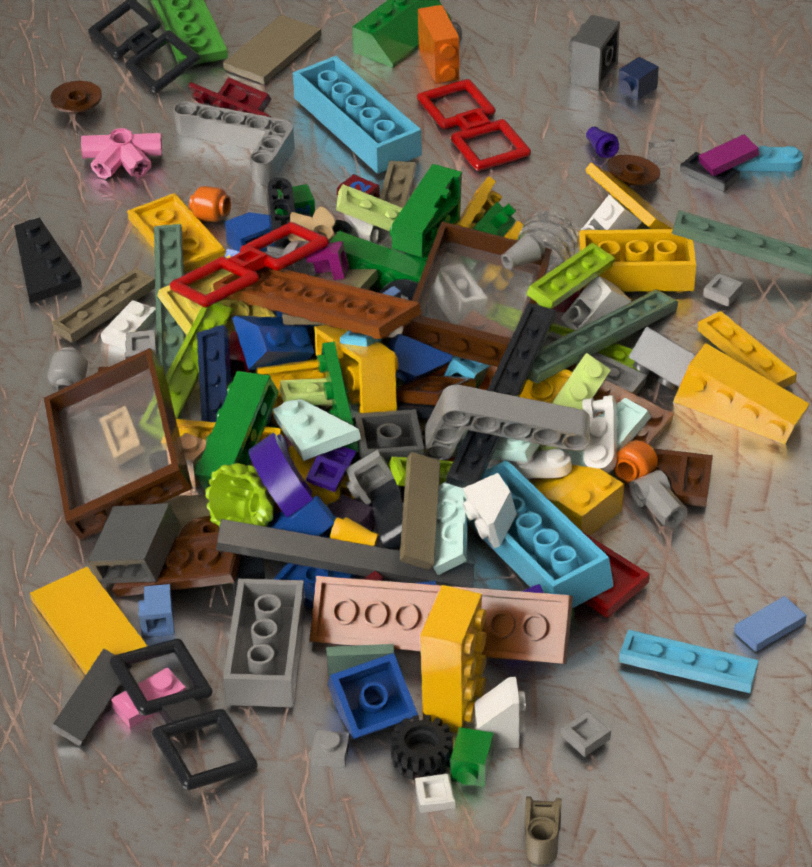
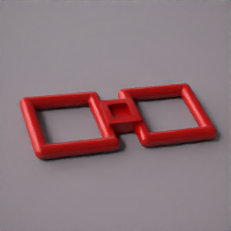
M470 79L427 90L417 95L419 103L441 129L445 130L455 126L460 127L462 131L453 133L450 139L476 171H483L531 155V149L505 119L491 122L487 118L494 115L496 109ZM467 90L481 108L445 118L431 100ZM501 130L516 149L480 160L465 141Z
M289 222L243 245L240 253L230 258L219 257L173 280L170 283V289L192 302L207 308L258 282L259 275L255 271L265 266L274 271H280L327 247L329 240L319 233L294 222ZM290 234L309 241V243L278 259L260 251ZM221 269L240 277L207 295L189 287V285Z

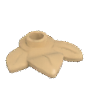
M319 207L313 217L295 212L291 213L290 222H294L327 237L329 242L335 236L333 231L335 220L324 207ZM293 234L286 236L291 242L296 240L306 241Z

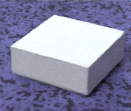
M449 773L415 778L420 813L455 809V798Z

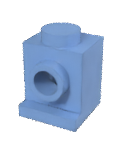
M170 584L144 587V600L138 601L142 638L175 635Z

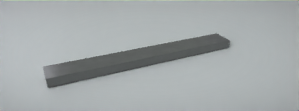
M221 519L216 545V550L365 577L376 571L383 576V580L393 582L417 583L435 581L436 585L473 588L475 564L464 562L437 575L433 566L430 570L401 562L400 551L225 519Z

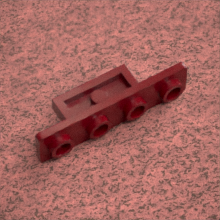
M227 78L218 93L192 82L188 85L193 94L192 98L200 104L205 105L207 103L214 107L271 117L264 113V110L272 100L270 95L232 78Z

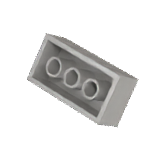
M238 579L223 674L226 705L293 707L306 610L304 580Z

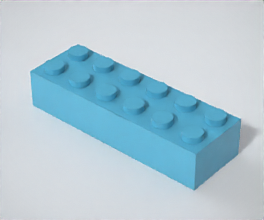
M337 56L293 72L294 98L377 174L387 171L389 160L408 162L422 155L421 129Z
M505 460L486 470L482 480L498 473L511 491L517 515L499 547L494 549L487 538L483 540L529 587L540 584L543 592L546 594L573 596L572 608L614 586L609 557L512 464ZM467 517V524L479 535L474 523L476 520H469Z

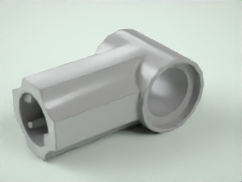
M661 470L654 471L630 482V493L635 503L640 507L646 505L664 526L672 529L679 526L681 521L687 517V508L671 491L669 480Z

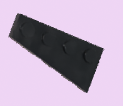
M40 217L14 226L30 304L82 286L80 276Z

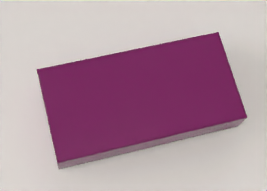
M743 134L700 154L699 163L714 177L758 156L759 148Z

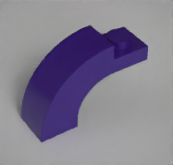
M272 433L248 450L258 475L286 517H289L313 500L312 490L295 467L289 455L288 443L281 434L276 436L275 433Z

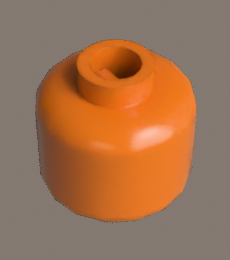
M200 186L190 196L189 208L200 221L218 223L229 215L231 211V198L223 188Z
M630 441L617 452V462L613 471L620 481L630 485L631 481L656 470L658 465L656 452L644 441Z

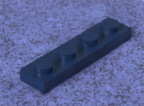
M224 325L197 333L201 421L205 422L217 421V412L224 404L227 389L231 383L229 332Z

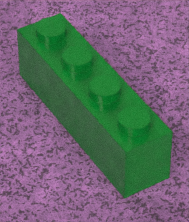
M341 231L329 242L343 241L349 269H377L378 279L371 287L379 290L388 283L398 279H408L418 284L427 262Z
M237 371L233 382L229 384L224 404L217 412L215 426L212 433L206 439L203 455L195 466V476L204 490L210 487L211 473L218 470L220 466L224 464L230 466L236 463L246 466L250 465L251 458L248 450L259 443L279 393L270 375Z

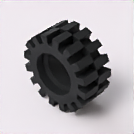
M414 715L413 722L405 718L402 720V726L397 724L394 727L395 733L392 732L391 759L394 768L398 767V772L401 775L407 772V778L413 780L415 775H419V777H425V775L433 776L437 775V771L440 774H444L446 766L450 768V759L453 752L452 731L449 732V726L446 723L442 725L441 719L436 717L434 722H431V715H425L424 720H419V715ZM417 743H427L435 747L428 752H415L409 749Z

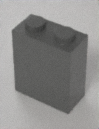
M170 504L113 506L88 559V563L100 584L157 581L181 527Z

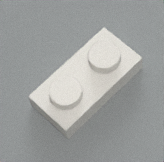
M132 300L102 331V342L126 350V333L145 331L156 319V308Z

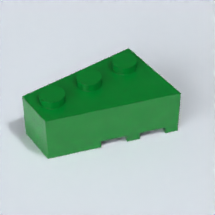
M436 164L431 165L391 225L392 249L422 257L432 248L441 222L456 225L460 221L461 171Z

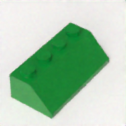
M387 0L352 26L353 52L394 68L419 48L418 9L442 4L439 0ZM446 11V13H447V15H448L450 21H452V18L450 17V15H449L448 12Z

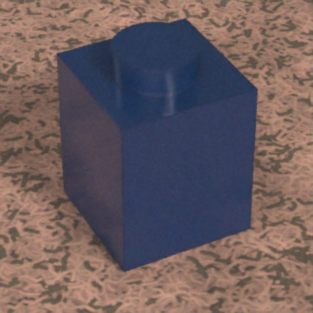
M641 57L631 61L619 69L618 91L638 101L658 87L659 66Z

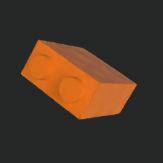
M443 5L418 9L419 52L435 84L460 80L459 36Z

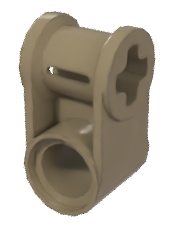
M526 796L525 852L528 860L534 864L548 865L557 857L558 834L561 828L562 798H556L555 801L533 800L531 796Z

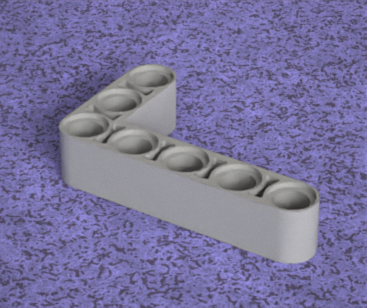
M180 102L173 108L177 134L254 150L250 156L252 181L257 185H268L271 179L277 178L295 149L294 127L290 121L193 102Z
M451 385L443 390L425 426L424 455L436 460L449 459L465 429L551 447L580 451L590 445V416L581 409L462 385Z

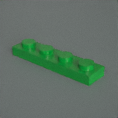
M335 341L323 343L322 353L317 355L319 372L326 375L327 382L323 383L326 401L331 400L333 410H329V414L353 426ZM357 441L345 445L344 447L356 451L353 465L358 462L359 458Z

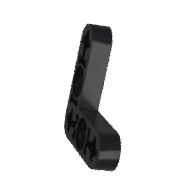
M273 178L268 183L266 197L270 232L289 223L291 213L295 212L292 185L285 178ZM277 189L281 190V193H283L282 198L278 199ZM277 209H284L289 214L286 216H279L274 211ZM335 220L333 227L335 235L339 231L352 235V227L348 222ZM285 237L274 244L285 248L291 241Z

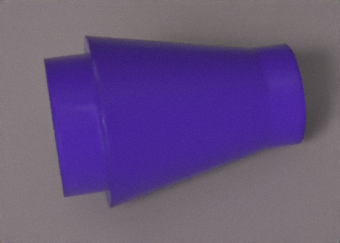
M595 126L588 129L586 138L590 141L599 157L611 158L617 154L619 141L616 135Z

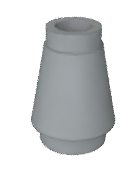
M524 235L506 253L502 254L501 260L503 265L511 270L539 261L545 252V247L537 235Z

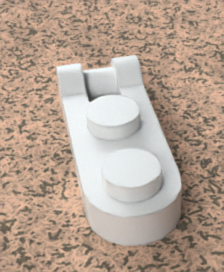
M604 396L603 400L594 401L593 398L583 399V410L590 416V445L584 449V463L586 467L599 468L609 473L614 469L617 462V404L615 396ZM605 412V416L596 418V413Z
M561 449L535 451L528 462L508 461L526 479L560 478L568 475L572 470L571 456ZM491 459L487 469L505 460Z

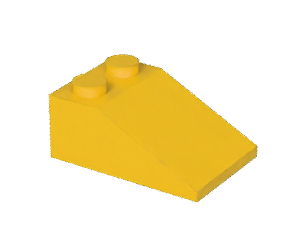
M572 464V470L566 476L560 478H532L528 480L573 524L589 536L623 509L624 483L599 468Z

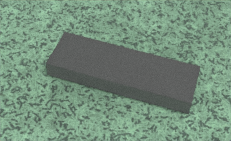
M104 648L51 727L52 730L78 746L82 744L121 685L119 678L110 665V659L114 654Z

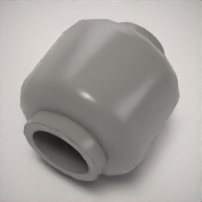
M70 347L62 348L51 356L47 379L56 390L64 389L86 378L88 361L79 350Z

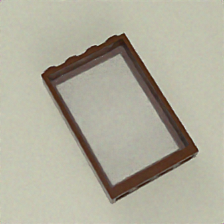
M441 222L412 301L420 303L422 314L412 319L408 325L403 326L402 335L450 355L498 367L528 302L537 305V302L526 294L530 285L546 275L552 249L545 248V252L539 261L509 270L503 265L501 256L517 243V240Z
M151 348L44 397L65 520L80 541L103 530L113 506L161 504L193 489L164 367Z

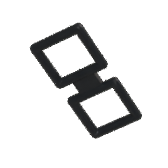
M137 0L124 1L88 29L89 35L116 59L121 58L131 50L135 55L126 61V69L153 93L161 91L200 60L199 54L171 30H167L158 38L155 37L152 33L161 27V21ZM132 9L148 25L142 27L117 47L101 31ZM170 42L187 58L155 81L138 65Z
M177 638L111 657L110 665L138 713L142 716H147L159 712L166 724L155 727L152 731V736L183 789L193 790L256 770L258 766L257 760L224 709H217L203 713L196 701L209 698L213 690L181 639ZM174 653L195 688L147 701L127 666ZM218 724L240 761L191 775L170 737Z

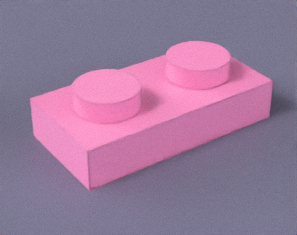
M168 667L138 683L147 701L186 690V687ZM126 691L111 698L112 708L129 728L154 715H140Z

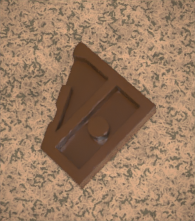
M654 448L658 458L656 468L667 476L671 491L683 504L706 507L713 455Z

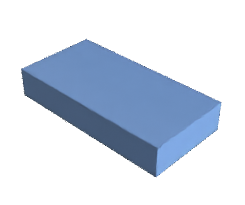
M783 596L735 624L734 633L757 652L805 624L807 615L787 597Z

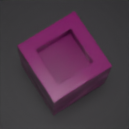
M343 241L329 243L327 247L305 257L307 263L313 262L316 273L332 272L333 280L345 279L349 263Z

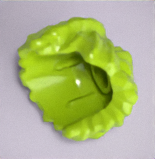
M236 463L229 466L224 464L218 470L211 473L210 487H207L205 492L206 498L209 500L207 509L210 511V521L220 527L221 519L267 527L269 522L273 520V510L275 509L276 502L271 494L268 493L253 465L246 466Z

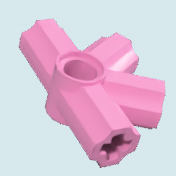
M125 128L115 129L109 135L81 136L82 158H95L91 163V168L100 178L107 179L111 177L121 165L131 176L140 178L145 176L151 168V161L147 156H162L161 133L132 134L130 130Z

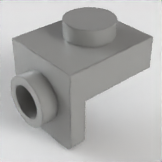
M155 330L126 333L127 351L125 352V359L148 348H151L157 356Z
M378 450L346 468L350 481L346 482L349 491L355 499L361 497L366 506L372 503L369 493L394 478L387 462Z

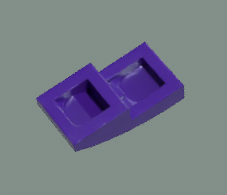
M342 446L320 456L317 455L306 477V482L335 493L347 474L346 468L352 465L356 451Z

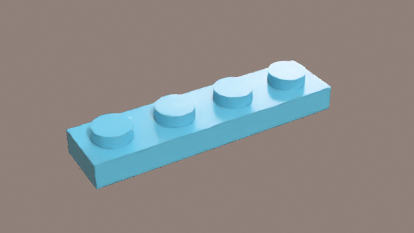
M633 630L627 631L619 653L620 663L746 693L751 692L759 662L756 659Z

